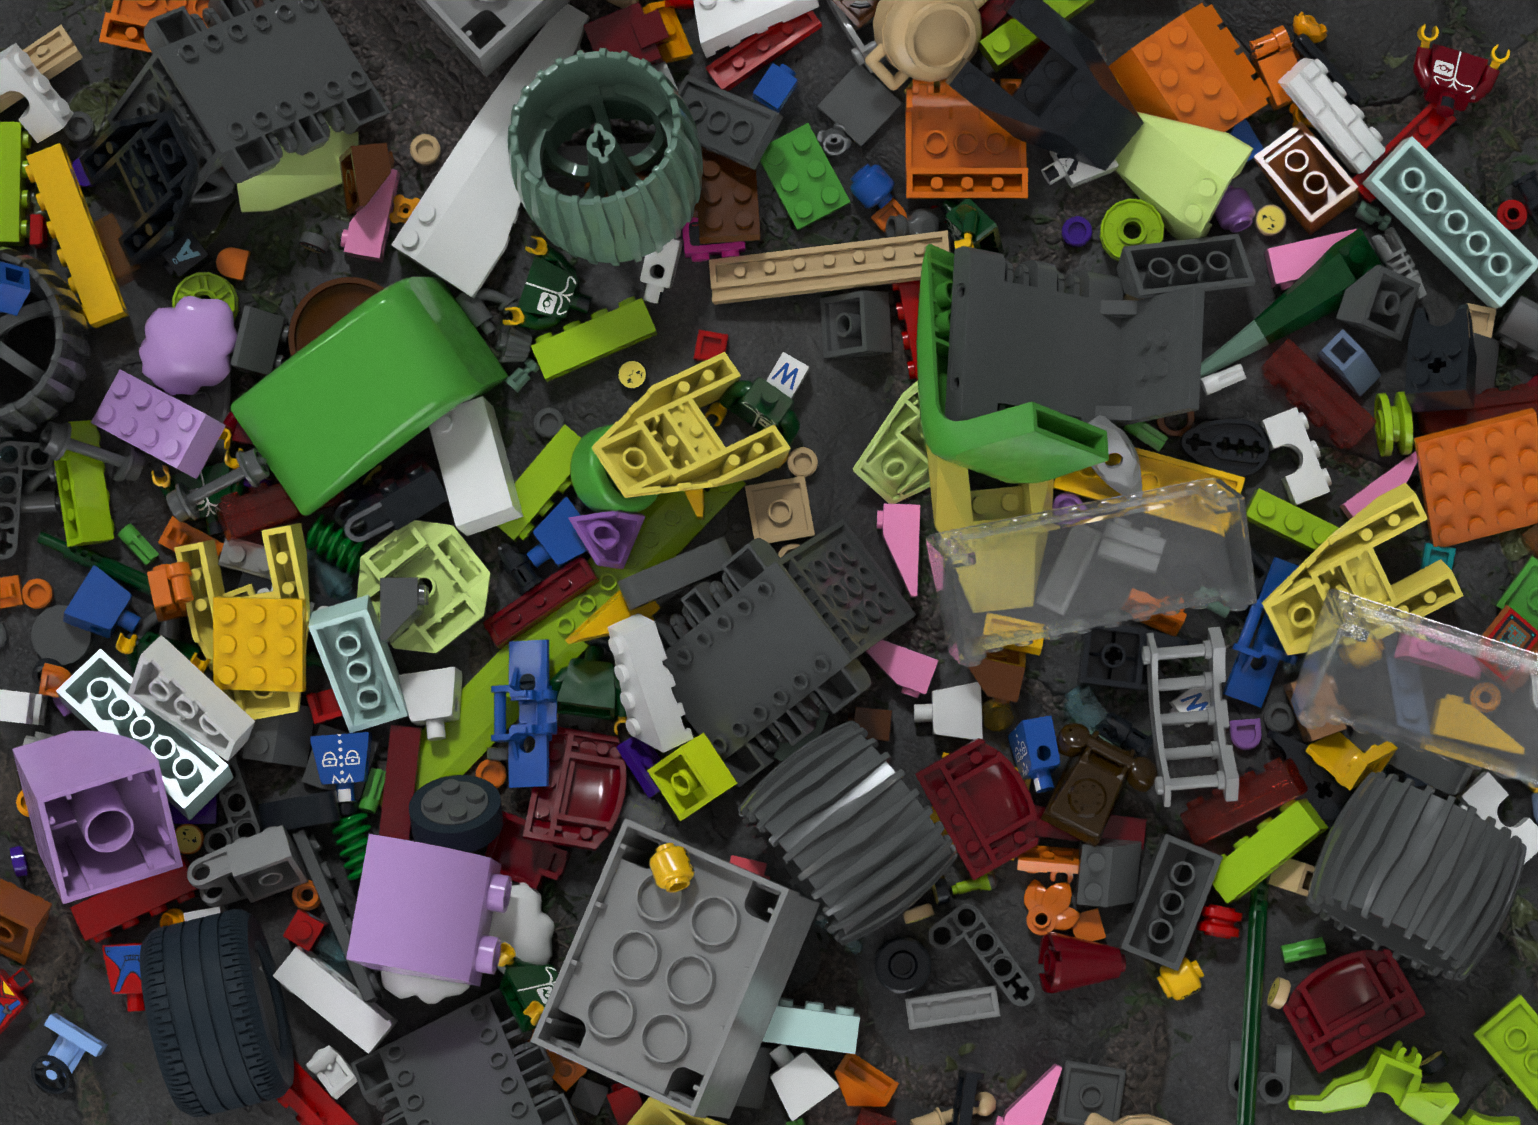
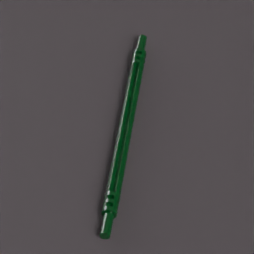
M45 532L39 534L37 543L62 553L63 558L89 569L95 565L113 580L152 596L146 574L84 546L67 547V542ZM307 646L306 665L311 668L314 665L325 670L318 650Z
M1266 878L1250 890L1236 1125L1255 1124L1269 891Z

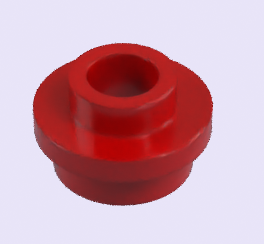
M1507 200L1498 207L1496 218L1507 230H1516L1526 222L1527 210L1521 202ZM1513 209L1517 212L1515 220L1508 217V210Z

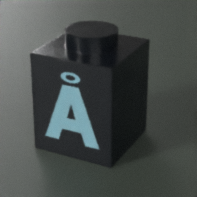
M191 231L161 253L166 259L162 263L173 278L178 275L182 280L196 273L213 260Z

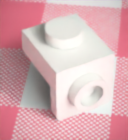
M330 1045L318 1050L306 1064L308 1069L317 1075L330 1095L336 1100L357 1082L350 1065L341 1053Z

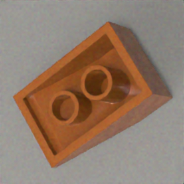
M1302 121L1254 156V160L1288 210L1309 235H1312L1358 200V185Z

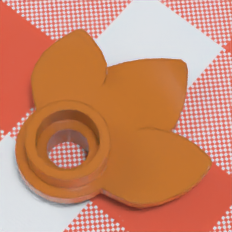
M1035 879L1028 885L1024 894V904L1029 911L1026 922L1032 933L1043 936L1047 932H1053L1054 930L1066 931L1074 927L1078 922L1081 914L1069 907L1072 897L1069 883H1056L1045 889ZM1039 915L1047 917V922L1044 925L1037 924L1036 918Z

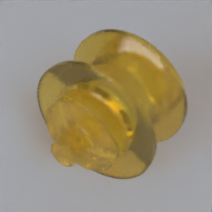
M991 699L982 706V718L989 730L1001 731L1012 724L1014 715L1010 704L998 703Z

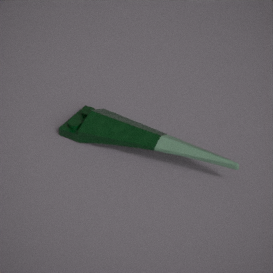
M1361 228L1333 244L1276 301L1226 344L1201 363V378L1338 310L1345 290L1376 265L1382 266Z

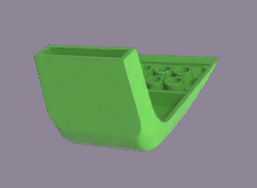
M928 244L921 269L916 343L920 421L924 441L931 452L945 461L1006 483L1044 482L1109 461L1106 430L1035 402H1028L964 421H952L945 416L954 254Z
M409 277L389 285L350 311L231 404V412L262 457L267 459V465L302 515L308 516L450 410L463 402L486 394L509 376L440 277Z

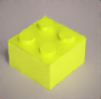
M704 732L647 770L680 822L738 784Z

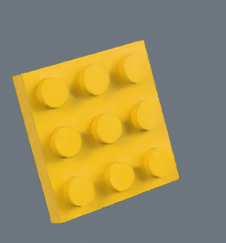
M213 597V683L221 690L306 691V599Z

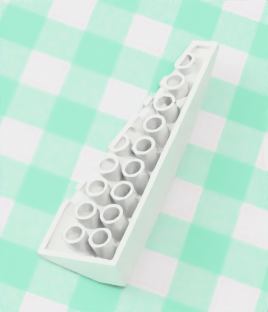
M569 4L564 6L545 24L501 81L457 143L391 244L401 254L472 298H475L506 250L510 240V230L513 223H516L519 215L518 208L521 200L510 171L507 142L513 105H517L522 88L525 85L529 86L536 78L535 73L540 69L546 70L555 64V59L559 57L563 60L577 53L585 32L583 25L587 24L590 18L587 14Z

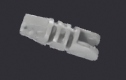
M1390 227L1384 231L1385 237L1379 234L1373 236L1370 239L1382 263H1385L1386 268L1420 283L1415 302L1424 298L1427 293L1422 284L1418 269H1415V264L1410 255L1406 253L1407 250L1395 228Z

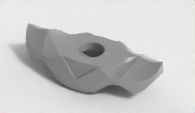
M1099 415L1088 424L1106 430L1109 455L1119 453L1122 458L1118 464L1113 466L1102 462L1091 467L1107 485L1121 495L1134 501H1140L1142 496V477L1138 454L1125 432L1115 426L1105 416Z

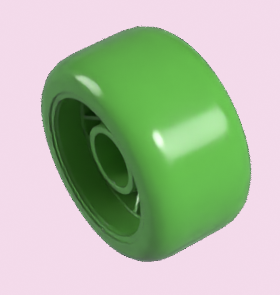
M613 424L588 432L576 445L570 463L571 481L579 499L596 513L606 511L637 513L649 507L659 494L624 498L592 450V446Z

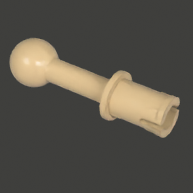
M979 1092L975 1095V1100H979L980 1105L973 1108V1114L976 1113L980 1116L992 1114L996 1108L994 1096L988 1092ZM938 1107L934 1108V1111L929 1114L910 1119V1125H946L951 1122L953 1109L941 1112Z

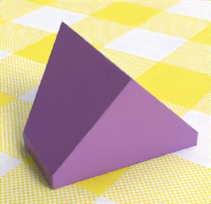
M606 511L569 517L568 519L598 566L624 569L645 516L642 513Z

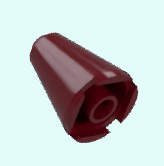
M1047 932V934L1042 936L1039 946L1038 964L1044 965L1045 972L1039 973L1040 983L1045 993H1057L1120 977L1121 972L1125 971L1126 958L1124 954H1121L1118 947L1056 932Z

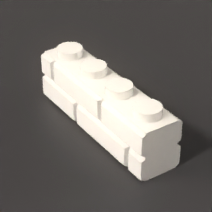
M1301 59L1292 67V70L1288 71L1278 80V83L1350 172L1363 173L1373 161L1377 160L1385 152L1386 149L1380 143L1383 137L1372 126L1370 128L1367 127L1363 122L1365 118L1364 113L1356 105H1350L1344 98L1347 95L1346 91L1339 83L1335 81L1332 83L1326 76L1329 71L1320 60Z

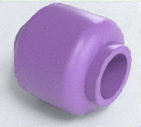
M1228 186L1214 215L1222 229L1235 233L1248 228L1252 224L1256 210L1245 189Z

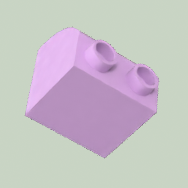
M69 731L12 749L38 853L63 904L183 867L159 761L146 746L128 737L113 733Z
M369 834L346 959L374 970L480 986L482 973L494 975L498 967L501 939L500 937L489 936L493 911L502 913L507 911L511 896L512 878L511 876L501 875V864L489 857L436 845Z

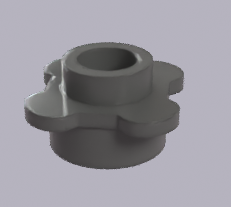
M836 123L832 128L820 130L817 133V140L822 142L825 155H839L845 149L850 148L851 139L846 137L843 124ZM832 138H837L836 141H831Z

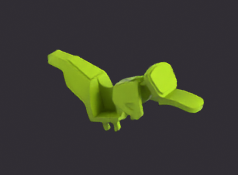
M1400 1040L1394 1043L1391 1051L1376 1045L1363 1069L1333 1078L1319 1095H1290L1287 1098L1288 1106L1292 1110L1320 1111L1324 1114L1366 1107L1374 1093L1384 1092L1394 1099L1395 1104L1399 1106L1402 1112L1423 1125H1521L1519 1117L1487 1116L1470 1108L1461 1119L1454 1115L1452 1110L1459 1103V1098L1453 1092L1448 1082L1421 1083L1422 1070L1419 1066L1422 1056L1418 1053L1415 1046L1411 1047L1409 1055L1404 1056L1407 1049L1401 1047L1403 1043Z

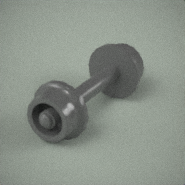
M50 421L43 429L39 448L41 451L50 454L52 460H60L67 449L113 465L112 476L113 480L117 482L123 480L134 482L141 474L144 465V453L135 450L134 446L128 442L116 454L70 438L72 427L71 423L67 421L61 423Z
M256 448L246 452L237 451L236 458L240 467L191 493L183 483H177L175 485L176 489L166 495L169 511L173 513L179 522L190 518L194 520L199 519L200 512L196 503L244 478L254 488L259 487L260 481L270 475L266 464L267 459L263 458Z

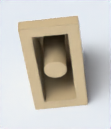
M1289 859L1271 873L1268 884L1307 897L1315 867Z

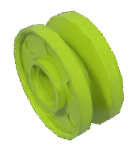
M1125 199L1115 203L1107 210L1100 225L1099 238L1104 251L1111 259L1119 262L1124 246L1162 242L1164 224L1160 213L1153 205L1141 199ZM1127 225H1135L1140 231V236L1135 239H1129L1124 235L1123 229Z
M196 272L185 277L176 287L172 298V307H175L184 296H194L201 299L209 296L211 299L227 302L233 311L234 322L239 312V297L234 286L225 278L210 272Z
M1405 391L1395 393L1393 406L1390 405L1386 393L1376 394L1374 423L1380 455L1382 457L1391 456L1394 442L1397 443L1401 455L1411 454L1413 449V421L1411 407L1405 396Z

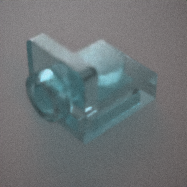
M1078 685L1064 696L1068 701L1062 706L1076 723H1080L1087 727L1088 730H1091L1104 720L1108 713L1093 695L1089 686L1081 689Z

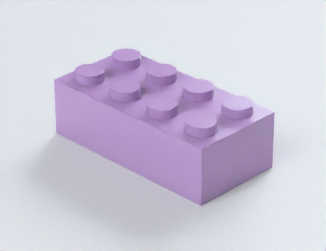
M119 370L91 421L92 424L195 479L198 478L226 426L207 414L122 370Z

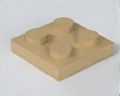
M805 476L745 486L754 539L761 538L772 544L815 536Z

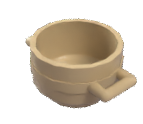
M880 0L873 19L874 38L878 46L865 58L866 65L890 90L898 89L909 77L927 82L948 79L963 58L970 62L977 52L982 36L979 9L988 0ZM883 57H886L888 62L899 70L894 76L880 62Z

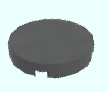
M55 605L45 609L37 616L31 632V641L38 655L42 659H55L61 665L72 664L82 659L88 653L93 640L92 632L63 622L64 612L68 605Z

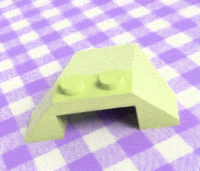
M1137 112L1144 124L1115 158L1119 165L1115 171L1141 200L1154 206L1161 215L1164 227L1173 237L1178 240L1206 237L1212 227V224L1209 222L1232 179L1241 173L1254 148L1226 132Z
M329 126V140L323 147L305 155H299L296 152L288 153L281 146L283 155L275 168L242 183H236L241 212L273 211L341 185L342 177L339 157L349 147L359 145V131L353 134H346L343 131L335 132Z
M918 380L903 392L853 467V471L889 504H896L930 487L927 449L920 421Z

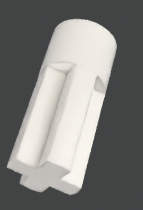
M1237 364L1201 378L1200 383L1205 394L1210 395L1222 388L1246 379V375L1241 364Z

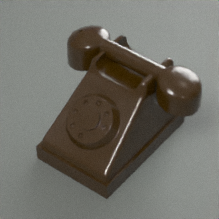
M1069 723L1063 726L1056 737L1059 753L1069 758L1041 820L1096 847L1126 781L1128 780L1134 789L1146 792L1151 789L1155 777L1158 776L1157 768L1148 758H1134V749L1125 751L1103 740L1098 735L1099 731L1095 730L1090 734V731L1084 725Z

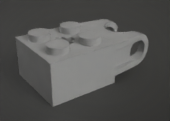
M283 825L266 828L262 833L251 837L239 838L232 844L196 859L187 870V879L190 884L200 889L202 901L211 907L223 906L246 898L252 903L308 882L300 851ZM208 867L210 869L207 878L202 880L194 878L195 872L199 868ZM222 887V893L218 897H207V892L210 888Z

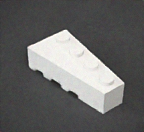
M693 0L700 44L706 58L715 55V51L728 45L732 47L741 43V39L754 33H763L768 30V27L781 21L785 23L819 7L818 0Z
M637 613L608 626L610 636L608 644L615 659L616 666L614 667V672L620 683L622 692L620 700L626 711V728L629 734L663 753L694 739L691 729L684 728L681 716L685 715L682 703H677L671 687L676 685L673 675L662 662L667 657L655 621Z
M162 635L140 655L127 695L226 761H229L248 741L255 721Z

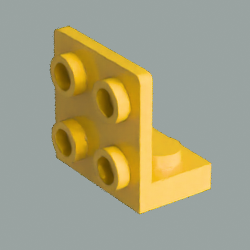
M1336 732L1308 745L1305 751L1317 765L1324 767L1332 774L1340 785L1348 790H1352L1358 787L1369 773L1382 772L1398 747L1388 740L1378 746L1376 744L1372 745L1363 753L1341 732Z

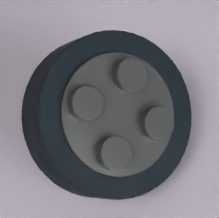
M452 775L433 780L418 789L409 802L412 835L416 842L472 852L491 843L499 835L503 827V813L499 791L487 780L476 776Z

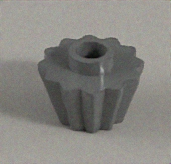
M507 325L504 332H500L497 340L496 349L500 351L499 362L526 361L531 347V334L518 325Z

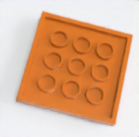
M1533 408L1414 438L1425 511L1428 518L1430 542L1434 547H1448L1538 523V422Z

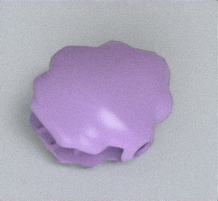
M184 296L175 307L157 308L145 323L146 338L139 348V355L142 360V373L171 396L176 394L194 395L202 386H215L222 382L231 371L229 354L234 351L238 335L234 327L233 311L227 302L219 299H201L194 296Z

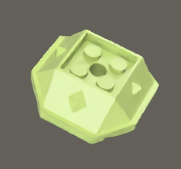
M414 520L401 529L394 530L360 557L357 598L366 595L370 596L379 622L380 578L418 577L420 580L429 579L432 582L433 588L429 594V605H424V612L393 643H390L394 649L437 654L485 616L491 573L453 525Z

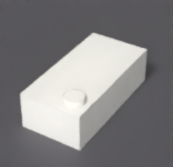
M483 396L458 405L429 426L454 522L461 532L469 536L524 517L494 407Z
M300 946L295 947L273 975L286 990L298 996L368 1054L379 1046L398 1022L377 1003L364 1002L361 992L356 986L314 952L307 951Z

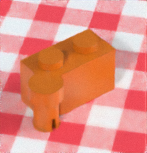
M1281 25L1270 30V34L1254 41H1249L1251 51L1255 50L1249 57L1258 77L1262 79L1271 93L1268 100L1273 111L1293 103V100L1280 86L1278 80L1288 71L1292 70V67L1298 63L1297 60L1300 59L1298 52L1292 47L1285 27Z
M190 563L162 564L155 566L153 571L147 572L158 622L188 616L185 603L194 600L189 578L192 576Z

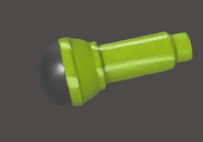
M990 871L976 880L969 879L958 882L956 885L951 886L953 895L964 894L978 889L991 891L997 886L998 878L993 871Z

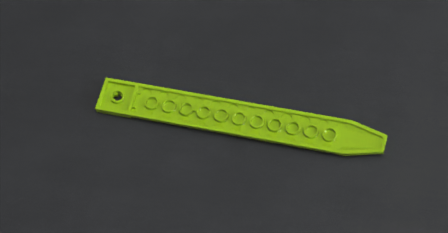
M739 481L711 487L710 491H705L704 520H698L684 491L659 494L649 507L637 512L642 513L645 519L624 569L598 566L593 558L590 557L587 561L600 581L513 641L549 640L550 681L562 667L569 666L572 658H578L590 646L585 644L584 641L568 644L565 639L620 590L617 582L676 557L736 496L746 483ZM509 644L504 646L461 690L460 717L457 721L444 722L446 739L429 741L427 738V728L425 727L422 730L416 791L433 780L452 775H464L487 752V747H492L495 743L491 742V735H494V693H491V686L509 685ZM506 693L507 731L519 719V702L512 701L510 693ZM383 792L379 801V805L381 807L383 802Z

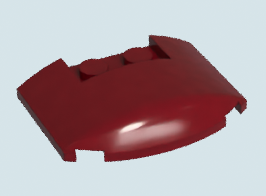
M557 726V734L552 735V741H549V786L532 788L523 839L596 851L600 847V844L613 830L625 797L626 764L616 748L620 744L618 737Z
M980 738L973 740L914 773L973 880L1038 845V837H1035L1036 821H1038L1037 814L1024 780L1013 764L999 750L997 751L995 748L984 743L986 741Z
M1382 949L1383 951H1355L1323 964L1297 985L1288 1002L1282 1007L1318 1074L1426 1015L1396 959L1392 957L1393 954L1390 949Z

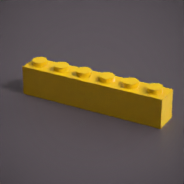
M59 143L26 156L29 165L25 166L26 173L31 183L36 182L40 192L36 194L37 202L42 211H47L50 221L46 222L48 231L52 239L57 238L61 248L57 250L59 260L63 267L68 266L71 277L67 278L70 289L75 295L78 294L83 309L79 313L83 314L86 321L94 328L129 316L66 148Z

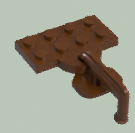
M701 148L703 159L702 189L699 203L695 204L693 214L694 218H698L700 244L761 240L756 169L753 170ZM652 170L640 171L634 174L643 181L652 173ZM587 182L584 186L585 194L590 187V182ZM621 186L623 192L627 191L623 186ZM606 191L604 197H609L607 191Z

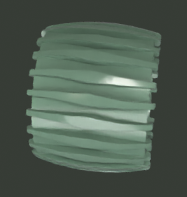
M599 48V51L585 53L584 50H579L577 55L563 60L561 57L555 59V64L544 71L540 69L535 73L536 78L529 86L525 85L522 88L520 99L517 105H513L511 111V125L508 127L507 138L509 165L515 188L526 212L541 232L554 245L561 247L574 258L586 259L590 264L597 265L598 262L619 266L620 262L642 261V257L655 251L658 254L663 250L664 245L673 238L676 240L680 236L681 229L687 222L690 223L693 218L695 204L699 203L702 189L703 159L700 139L690 110L675 86L661 71L658 72L646 59L642 58L640 60L635 58L627 51L622 50L621 53L610 52L607 48ZM610 119L643 121L646 125H654L656 133L653 140L642 152L628 157L613 136ZM597 123L593 128L594 133L589 136L586 143L587 166L573 163L557 153L559 146L566 140H571L574 133L583 128L587 130L591 128V124ZM664 153V158L660 164L654 166L652 173L642 181L634 174L649 167ZM548 167L568 178L581 182H590V187L582 199L576 195L570 197L560 194L559 191L549 187L544 177ZM621 186H623L627 191L623 192ZM606 191L608 192L609 197H604Z

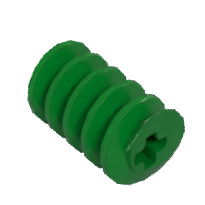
M322 513L307 534L306 548L312 550L317 546L316 554L319 557L327 553L326 561L329 563H333L338 559L337 568L341 570L348 565L347 574L353 576L359 571L360 557L371 548L365 551V541L354 544V541L348 537H343V527L335 532L333 530L334 520L324 525L325 514Z
M359 813L343 818L341 821L332 822L339 823L332 830V833L343 835L336 841V845L346 846V849L339 855L340 857L350 858L343 867L344 869L354 870L347 876L349 881L361 878L368 842V836H365L364 833L371 828V824H361V821L368 816L367 813Z

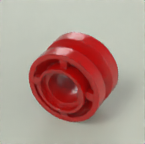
M1208 904V907L1203 906L1201 915L1205 918L1203 921L1197 922L1196 930L1204 931L1203 934L1231 939L1232 936L1239 938L1240 930L1234 925L1236 922L1242 921L1243 913L1235 912L1236 909Z

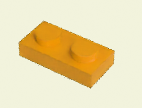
M665 0L649 3L643 7L645 14L656 9L660 11L672 40L658 46L663 60L669 63L690 57L693 52L674 8H665Z

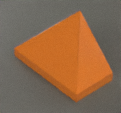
M846 1053L834 1072L847 1106L886 1107L899 1085L898 1082L856 1054Z

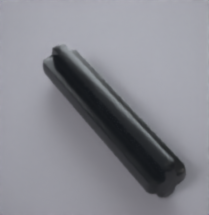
M1304 33L1293 40L1292 47L1302 58L1320 60L1329 71L1326 76L1332 83L1334 81L1339 83L1346 91L1347 95L1344 97L1350 105L1356 104L1360 94Z

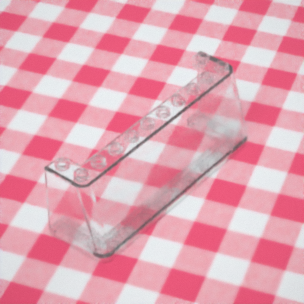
M1206 478L939 532L926 537L948 651L960 665L965 667L981 664V660L987 657L986 652L1001 651L1003 646L1007 645L1026 646L1032 644L1033 640L1040 638L1055 640L1061 638L1064 633L1074 632L1076 634H1083L1092 631L1093 627H1117L1122 624V621H1146L1151 618V615L1160 613L1163 615H1175L1180 612V609L1189 607L1192 609H1204L1209 607V603L1218 601L1222 605L1229 607L1231 611L1245 610L1248 608V605L1257 603L1245 498L1217 478Z
M1330 589L1328 591L1291 698L1296 717L1303 726L1316 729L1317 727H1323L1326 721L1334 725L1343 723L1352 726L1357 732L1378 734L1388 742L1397 743L1400 741L1419 752H1425L1426 750L1435 752L1445 760L1454 761V759L1465 762L1471 768L1492 770L1502 778L1510 779L1514 777L1522 780L1523 783L1530 787L1538 788L1537 653L1337 589Z

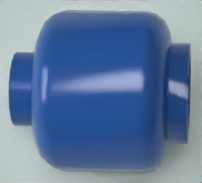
M867 163L850 178L853 182L850 186V191L865 208L869 209L877 205L881 209L894 197L890 192L893 190L895 182L878 164L870 166Z

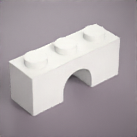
M17 43L0 52V96L8 91H16L27 98L29 106L19 118L24 128L37 143L63 129L74 113L71 111L68 103L53 89L47 77L39 72L31 62L29 55L22 51Z
M1297 407L1262 420L1259 425L1268 438L1270 451L1279 447H1288L1293 449L1298 455L1299 466L1296 472L1281 479L1291 504L1297 506L1329 493L1330 489L1328 486L1332 485V481L1326 468L1321 469L1317 459L1321 457L1315 440L1310 441L1306 430L1309 429V424L1303 412L1299 413Z
M0 689V721L44 725L48 696Z
M1482 772L1463 792L1456 796L1461 801L1458 806L1467 810L1472 805L1477 808L1476 816L1483 820H1486L1488 816L1496 819L1495 827L1499 830L1505 826L1500 822L1497 810L1499 804L1509 794L1489 772ZM1523 818L1516 825L1507 827L1512 831L1510 838L1515 835L1518 836L1527 847L1524 864L1538 852V826L1530 818Z

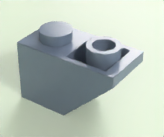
M1343 329L1316 354L1358 397L1381 376L1367 353Z

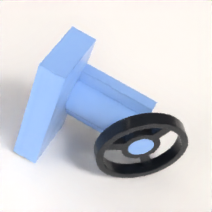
M54 1013L50 1014L44 1026L53 1030L59 1036L49 1053L38 1057L32 1064L31 1076L42 1090L51 1094H61L71 1085L72 1073L84 1053L87 1051L95 1057L100 1056L108 1044L59 1014ZM39 1062L46 1065V1067L36 1069ZM38 1075H43L48 1081L55 1082L59 1088L48 1086ZM63 1076L67 1080L66 1086L64 1084Z

